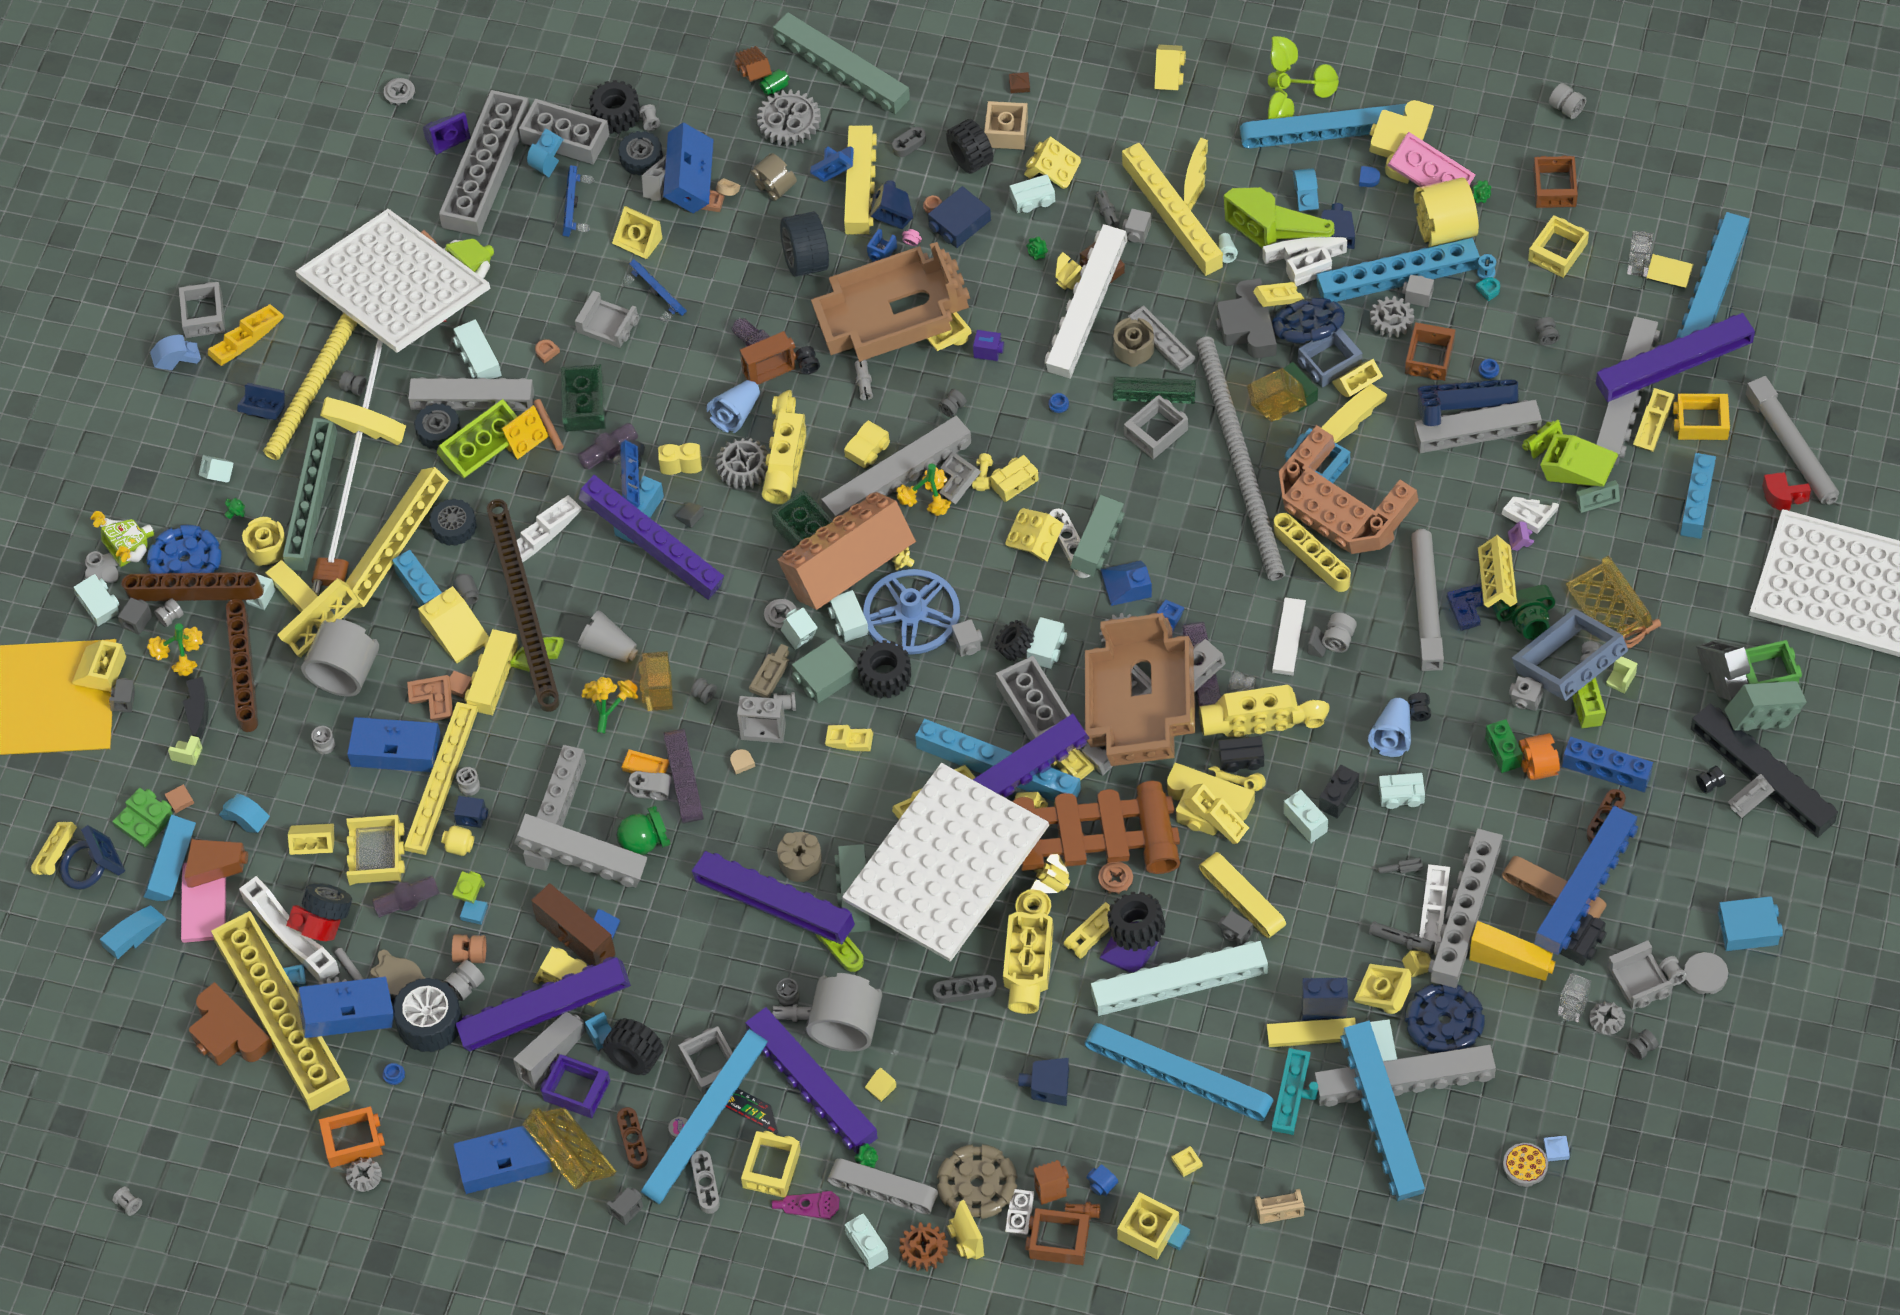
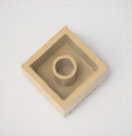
M988 101L984 132L992 148L1025 150L1028 123L1027 103Z

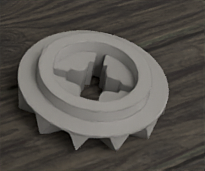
M404 78L393 79L384 87L385 99L391 105L397 103L398 106L400 103L407 104L408 100L413 99L415 94L413 83ZM401 90H403V94L400 93L396 95V91L400 92Z
M777 599L766 606L764 618L769 627L773 626L777 630L782 628L783 621L787 618L786 615L797 608L789 600ZM777 613H785V618H777Z
M1604 1001L1601 1004H1596L1590 1012V1023L1601 1034H1615L1625 1024V1014L1622 1011V1007H1618L1614 1002L1607 1003ZM1611 1012L1612 1019H1609L1608 1021H1606V1024H1604L1603 1015H1607V1013Z
M360 1157L358 1161H352L351 1166L347 1168L346 1180L349 1186L356 1191L365 1192L372 1190L379 1184L382 1177L379 1164L370 1157L368 1159ZM359 1169L364 1172L367 1171L369 1179L364 1176L359 1177Z

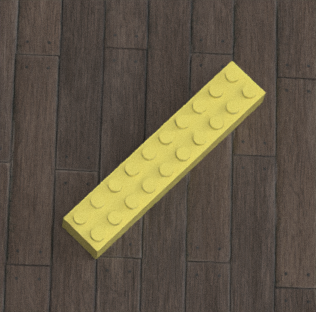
M249 911L212 930L211 932L218 949L265 1032L270 1037L273 1046L310 1111L349 1092L350 1088L347 1079L323 1037L304 1038L298 1006V994L252 913Z

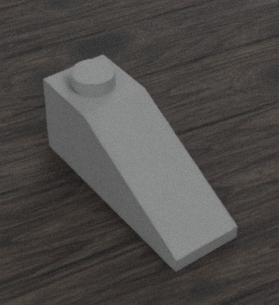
M666 155L642 175L643 197L651 198L653 201H659L664 198Z

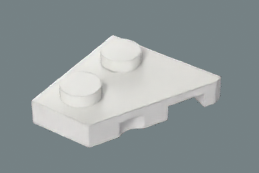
M1513 497L1503 508L1502 515L1516 523L1519 521L1527 523V529L1538 534L1556 513L1559 504L1552 502V506L1539 504L1540 500H1526L1520 497Z

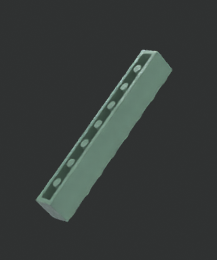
M789 12L773 26L774 39L777 43L785 45L793 53L801 55L809 63L820 67L823 72L833 75L839 82H844L855 92H860L868 100L881 105L884 110L896 114L910 100L909 87Z
M314 418L283 553L285 564L292 570L307 571L337 437L335 423L328 419Z

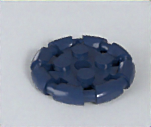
M1312 298L1309 301L1301 299L1286 305V309H1280L1273 318L1272 327L1274 333L1280 339H1286L1287 342L1305 343V341L1311 340L1316 342L1331 336L1332 332H1337L1341 328L1345 320V312L1341 305L1335 301L1331 302L1330 299Z
M1429 984L1418 990L1414 994L1413 1000H1409L1405 1010V1022L1408 1024L1407 1031L1412 1040L1418 1046L1422 1045L1427 1048L1426 1051L1434 1054L1472 1047L1476 1043V1038L1480 1037L1483 1032L1485 1015H1482L1483 1007L1478 998L1471 991H1465L1463 986L1457 985V988L1445 985L1434 986ZM1443 993V996L1436 998L1435 994ZM1457 997L1463 999L1461 1004L1455 1001ZM1421 1003H1423L1424 1005H1426V1008H1425V1009H1422V1008L1420 1007V1004H1421ZM1473 1013V1018H1467V1014ZM1441 1016H1448L1451 1021L1443 1024L1439 1021V1018ZM1423 1021V1025L1419 1026L1416 1022ZM1465 1030L1470 1032L1468 1035L1463 1034ZM1430 1036L1433 1038V1040L1431 1041L1427 1039V1037ZM1452 1038H1453V1042H1454V1043H1452V1044H1447V1043H1446V1041H1445L1446 1039H1452Z

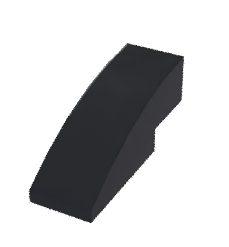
M203 677L186 681L190 699L183 700L192 736L199 737L200 742L205 733L209 711L208 695Z

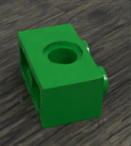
M1507 719L1486 725L1485 739L1501 773L1521 767L1523 753Z

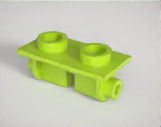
M1559 420L1555 422L1548 421L1537 431L1538 435L1533 434L1523 441V449L1525 451L1530 450L1533 459L1549 447L1555 434H1563Z

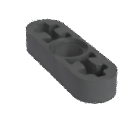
M981 975L940 981L933 987V996L938 1003L942 1004L991 997L997 990L996 980L990 975ZM984 983H988L989 989H985ZM974 984H977L978 991H975ZM962 985H968L971 987V990L964 994L959 991V988ZM952 987H955V994H954V995H953ZM941 989H945L946 995H941Z

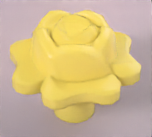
M909 547L893 557L892 562L895 563V570L905 565L913 566L914 560L910 558Z

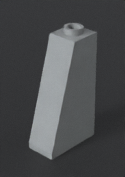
M563 1013L513 1059L518 1079L536 1090L550 1074V1067L553 1061H557L560 1054L566 1056L585 1034L583 1020L576 1014Z

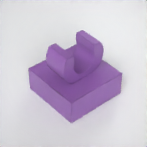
M1519 521L1508 531L1511 550L1519 551L1523 546L1529 547L1534 543V540L1529 539L1532 531L1527 529V523Z

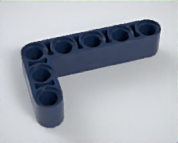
M1512 379L1428 385L1417 389L1418 410L1422 422L1426 426H1438L1441 424V410L1493 407L1519 402L1518 381Z

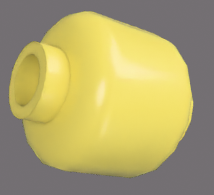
M453 825L449 831H444L441 843L445 844L446 852L464 856L467 852H471L475 837L472 836V832L469 829Z

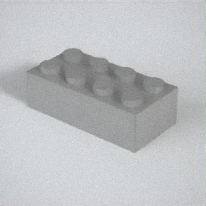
M538 99L534 100L519 127L522 143L528 145L533 143L536 145L546 128L564 139L556 152L557 154L593 165L610 135L607 120Z
M1034 656L996 673L997 688L1030 741L1070 716V713Z

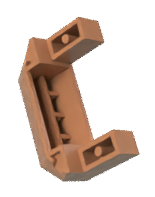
M1316 425L1279 471L1285 510L1351 554L1384 548L1394 540V530L1418 502L1417 490L1399 480L1374 511L1315 472L1335 447L1333 435Z

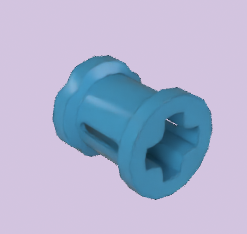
M1484 254L1479 257V268L1477 270V275L1482 280L1488 277L1494 278L1496 259L1490 254Z

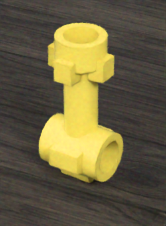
M980 454L976 462L977 466H980L979 470L981 472L973 481L972 488L977 491H985V489H990L991 487L987 471L988 466H992L993 460L989 454Z

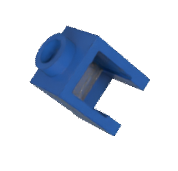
M878 229L867 245L869 258L875 262L890 257L893 251L897 249L896 236L892 235L888 242L883 240L882 230Z

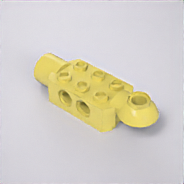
M787 390L779 396H774L772 404V414H776L773 422V432L775 434L774 437H770L769 448L771 449V454H767L766 457L768 470L765 475L762 497L773 504H786L790 501L792 488H796L806 440L805 415L795 413L796 398L792 397L791 390Z
M1281 685L1224 694L1215 704L1199 706V717L1203 736L1224 733L1228 737H1242L1247 734H1263L1267 731H1284L1300 723H1305L1308 728L1320 727L1324 724V719L1327 717L1330 707L1328 703L1320 700H1309L1297 706L1293 688L1289 685Z
M1030 889L1021 893L1016 900V912L1009 915L1003 980L1004 987L1010 989L1008 1008L1021 1014H1031L1039 1010L1040 992L1047 990L1049 984L1053 940V919L1048 916L1051 909V900L1046 893L1037 889ZM1030 906H1038L1036 910L1029 909Z

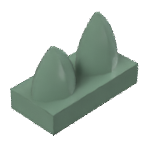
M1616 480L1605 483L1604 487L1594 486L1587 488L1578 486L1576 497L1579 511L1583 513L1619 502V485Z

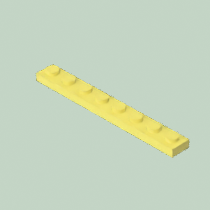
M460 702L456 703L404 845L405 851L423 855L427 853L478 712L477 706Z

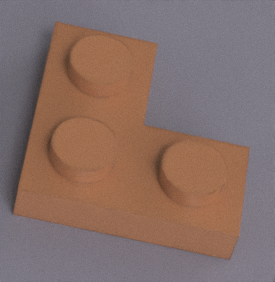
M448 675L407 682L409 703L416 704L429 701L430 719L433 721L452 717L451 685Z

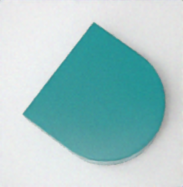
M1488 277L1478 282L1476 289L1487 301H1490L1500 293V282L1495 278Z

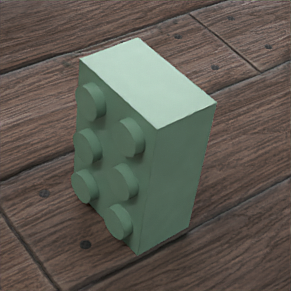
M1797 681L1745 684L1727 705L1725 712L1734 730L1749 731L1751 729L1786 728L1791 724L1795 716L1801 712L1807 701Z

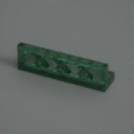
M1114 377L1113 401L1151 402L1160 395L1164 400L1167 399L1171 403L1195 404L1196 380Z

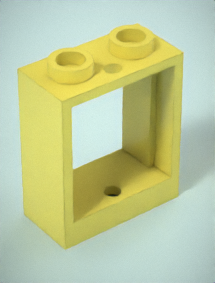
M1553 215L1530 247L1528 261L1564 278L1588 244L1589 232L1585 231L1582 227H1577L1567 222L1563 218ZM1553 233L1577 243L1567 259L1543 248Z
M756 1131L741 1177L743 1188L785 1198L801 1151L799 1141L790 1136H776L769 1131ZM760 1145L790 1151L782 1179L752 1173Z

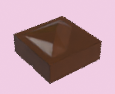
M1029 72L1009 74L1011 94L1030 92Z

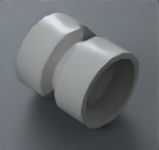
M1561 83L1552 92L1549 104L1557 110H1562V113L1569 118L1574 119L1583 110L1587 98L1579 92H1573V89L1565 83Z
M1344 613L1332 614L1327 625L1328 630H1325L1322 638V644L1331 651L1338 653L1346 652L1357 626L1355 619Z
M464 960L456 968L457 973L452 972L443 981L455 991L460 1001H464L472 993L471 988L476 989L485 980L481 971L468 960Z

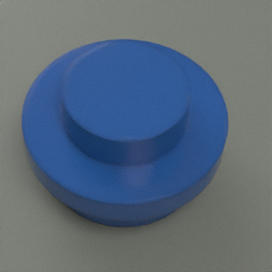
M1485 359L1479 365V373L1484 378H1494L1499 373V365L1493 359Z
M1056 393L1049 399V408L1055 413L1065 412L1069 407V400L1062 393Z
M396 1063L387 1065L383 1070L385 1082L390 1085L401 1083L405 1078L404 1068Z

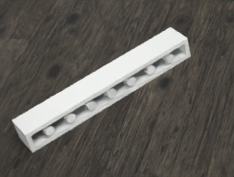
M1104 224L1101 231L1098 230L1096 233L1095 246L1089 250L1088 263L1082 267L1081 280L1076 282L1074 286V297L1067 303V314L1061 318L1059 333L1054 335L1052 350L1047 352L1045 357L1048 372L1069 379L1072 377L1127 243L1126 231Z

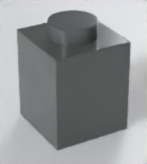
M130 598L119 614L118 619L122 628L140 635L151 619L152 613L148 603L143 600Z

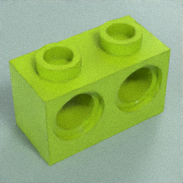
M1595 677L1572 695L1581 729L1602 726L1606 715Z

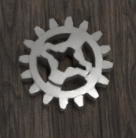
M1386 296L1384 302L1379 299L1377 305L1373 304L1372 311H1370V324L1374 325V331L1381 330L1380 335L1388 333L1389 338H1391L1392 334L1399 337V332L1406 334L1407 329L1412 328L1414 309L1410 308L1409 302L1404 304L1403 298L1397 301L1396 296H1393L1392 300H1389Z

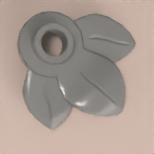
M93 551L87 555L85 559L87 567L85 572L86 579L95 574L98 579L102 578L107 583L118 581L119 573L116 566L119 564L111 553L103 555L98 551Z

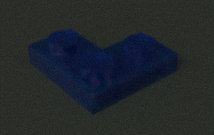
M1482 583L1447 592L1446 597L1460 631L1481 626V620L1476 607L1484 606Z

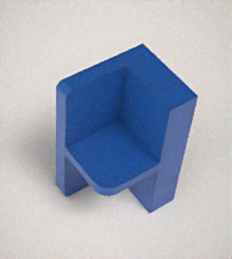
M849 146L842 151L836 152L830 147H826L824 149V160L811 166L810 173L825 182L853 167L854 148Z

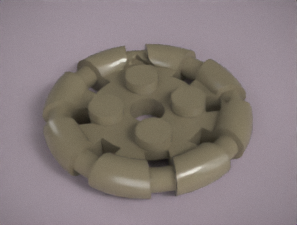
M971 1144L956 1149L952 1152L953 1155L950 1158H945L937 1174V1179H939L937 1191L945 1206L948 1205L952 1208L951 1211L953 1213H956L960 1201L957 1202L955 1198L959 1195L965 1201L972 1217H981V1219H986L1002 1212V1208L1005 1205L1008 1206L1013 1195L1015 1196L1014 1191L1017 1189V1184H1015V1179H1017L1016 1169L1009 1158H1005L1002 1155L1003 1152L999 1149L984 1144L982 1146H973ZM973 1155H982V1161H973ZM958 1162L961 1163L959 1169L954 1166ZM995 1162L1000 1164V1166L997 1169H995V1166L993 1165ZM979 1178L983 1181V1184L975 1187L971 1184V1181ZM948 1180H955V1185L948 1184ZM999 1180H1006V1183L1000 1185ZM994 1195L999 1198L996 1202L991 1200ZM972 1205H981V1208H972Z

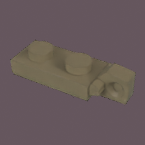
M781 644L776 653L767 655L749 686L750 692L764 698L770 697L788 666L789 659L787 657L790 653L788 646Z

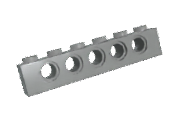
M563 745L537 818L563 827L586 764L584 749ZM524 850L523 855L527 867L547 871L551 857L545 858L537 852Z

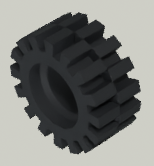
M1018 620L1009 622V626L1006 624L1004 626L1005 629L999 631L1001 634L996 636L997 640L994 642L995 649L1009 661H1014L1017 657L1021 658L1022 653L1026 654V649L1031 648L1030 643L1034 642L1033 631L1022 621Z

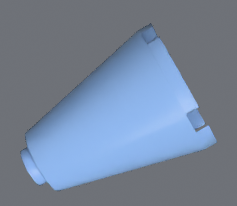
M746 380L713 398L707 404V412L710 410L712 415L710 419L717 428L727 433L729 431L736 433L741 429L760 395L758 385L753 381Z
M1393 698L1389 701L1368 735L1370 747L1373 750L1374 747L1380 750L1379 754L1383 756H1402L1405 751L1409 750L1411 745L1410 705L1402 698Z

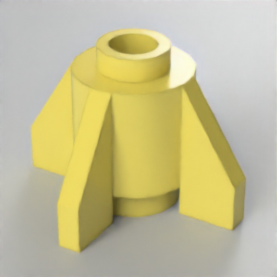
M1062 252L1057 258L1055 277L1058 281L1056 283L1064 290L1067 288L1072 290L1076 282L1081 280L1082 267L1073 260L1068 263L1071 258Z
M1050 855L1046 860L1050 864L1044 863L1043 869L1034 870L1037 873L1036 877L1040 880L1035 879L1030 889L1041 890L1044 893H1058L1068 887L1070 883L1068 879L1069 874L1059 855Z

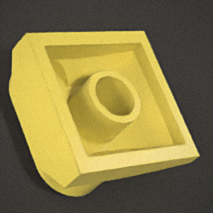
M957 312L951 314L953 321L949 322L951 326L950 331L927 338L936 351L952 344L963 345L968 341L969 335L972 334L971 328Z
M1369 964L1354 1001L1382 1008L1387 1014L1397 1013L1403 1007L1411 988V972L1405 968Z
M962 1200L959 1202L955 1217L949 1220L950 1225H947V1230L951 1238L955 1237L958 1242L956 1248L960 1257L965 1256L966 1259H979L984 1256L983 1237L965 1201Z

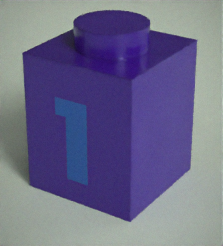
M977 330L973 344L974 358L998 361L999 354H1003L1004 351L1001 333Z

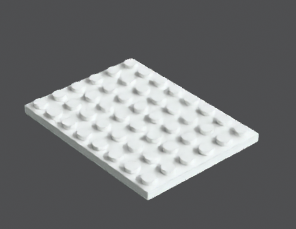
M389 209L295 271L296 276L396 353L490 289L489 282Z
M1782 509L1749 616L1900 657V541Z
M941 763L842 897L843 901L951 962L1049 827V823Z

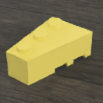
M552 947L533 982L539 984L540 981L555 983L562 980V977L567 974L582 972V969L587 967V964L580 959L568 956L567 952L563 949ZM597 1000L590 1002L587 1005L594 1007Z

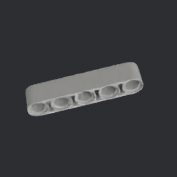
M845 1159L835 1160L828 1177V1182L838 1188L921 1214L931 1213L938 1195V1191L931 1186Z

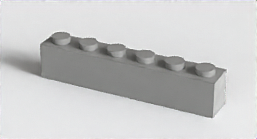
M420 377L410 379L408 399L411 410H421L425 406L442 403L446 406H451L454 410L487 411L504 399L512 411H526L533 406L534 386L532 379L525 378L426 379Z
M1524 400L1520 403L1503 404L1498 407L1482 408L1471 412L1464 411L1449 416L1443 415L1441 416L1442 422L1438 426H1426L1422 420L1416 421L1414 435L1419 452L1425 453L1534 433L1541 428L1542 418L1536 400Z
M526 813L521 821L514 842L515 845L523 850L537 852L545 858L557 859L564 865L579 867L584 872L599 874L607 880L613 879L626 887H637L647 860L646 856Z

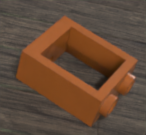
M1575 156L1534 157L1533 173L1536 208L1576 207L1578 192ZM1569 172L1570 189H1541L1540 173Z
M1415 322L1406 359L1405 374L1445 381L1455 342L1456 329ZM1418 341L1447 346L1443 366L1413 361Z
M783 331L740 349L742 371L745 378L759 385L794 370L796 355L793 350L795 344L792 338H788Z
M1036 1208L1035 1215L1030 1216L1029 1229L1032 1230L1031 1237L1027 1236L1026 1250H1029L1030 1259L1084 1265L1090 1226L1089 1215ZM1040 1221L1078 1226L1075 1250L1037 1245Z

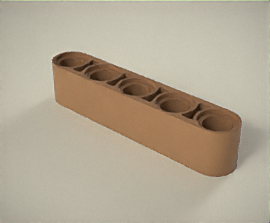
M1513 856L1502 873L1503 879L1508 883L1551 905H1554L1568 882L1519 856ZM1597 897L1596 901H1591L1588 914L1599 919L1607 906L1605 901L1600 897Z

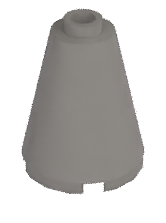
M596 611L591 618L594 622L592 621L589 625H586L578 641V647L626 663L629 660L633 661L638 653L636 649L637 644L603 612Z

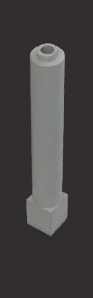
M1763 376L1747 383V398L1757 413L1761 412L1819 501L1827 505L1834 503L1838 499V489L1778 401V393L1768 378Z
M1418 529L1412 533L1411 543L1420 637L1421 670H1443L1444 656L1440 633L1432 534L1425 529Z

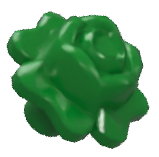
M1478 180L1477 184L1472 187L1471 191L1475 203H1485L1490 198L1491 185H1488V181Z
M1039 236L1030 238L1029 243L1026 245L1029 256H1033L1034 260L1044 259L1045 253L1048 252L1045 240H1041Z
M237 498L232 500L226 499L225 505L228 510L225 516L231 519L234 515L245 516V505L241 500Z
M868 1143L860 1146V1152L855 1155V1161L861 1165L875 1168L878 1160L877 1151L870 1147Z

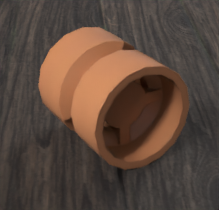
M454 934L452 940V961L454 963H462L464 960H470L471 963H485L486 936L472 935L471 938H468L467 935Z

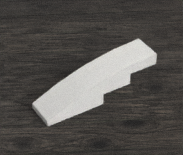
M1312 237L1282 241L1263 246V260L1265 264L1285 259L1287 263L1289 258L1316 250V248L1322 246L1325 247L1330 257H1334L1347 252V240L1341 237Z
M569 495L539 514L534 524L520 532L521 538L517 540L522 562L526 561L550 542L582 510Z
M1428 864L1419 937L1435 941L1436 946L1437 941L1441 942L1442 938L1440 931L1444 922L1450 867Z

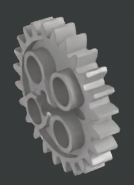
M790 89L788 94L782 90L781 95L775 92V98L768 96V102L762 101V107L758 108L757 124L760 128V133H764L765 139L770 137L771 143L777 140L780 146L782 142H785L786 147H788L789 142H792L794 146H796V141H800L803 144V138L810 140V134L815 135L816 129L820 128V108H818L817 102L814 103L813 97H807V93L800 96L799 90L796 94H793L792 89Z

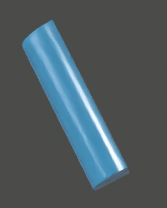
M171 814L144 898L155 901H167L172 898L193 834L195 822Z

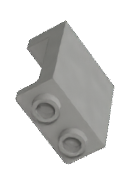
M592 291L577 316L575 325L577 333L621 348L622 344L628 340L632 327L637 325L639 315L636 306L632 305L630 310L601 300L600 293Z
M1649 941L1614 954L1608 960L1607 967L1632 1010L1638 1007L1644 1008L1657 999L1663 1000L1672 993L1673 983L1671 980L1667 981L1651 954L1652 946Z

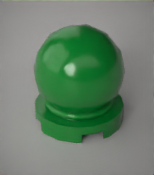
M656 805L647 808V815L640 813L632 814L622 820L616 833L617 842L621 848L645 855L652 851L656 844H661L662 848L671 845L669 838L667 839L666 828L659 811L657 812Z

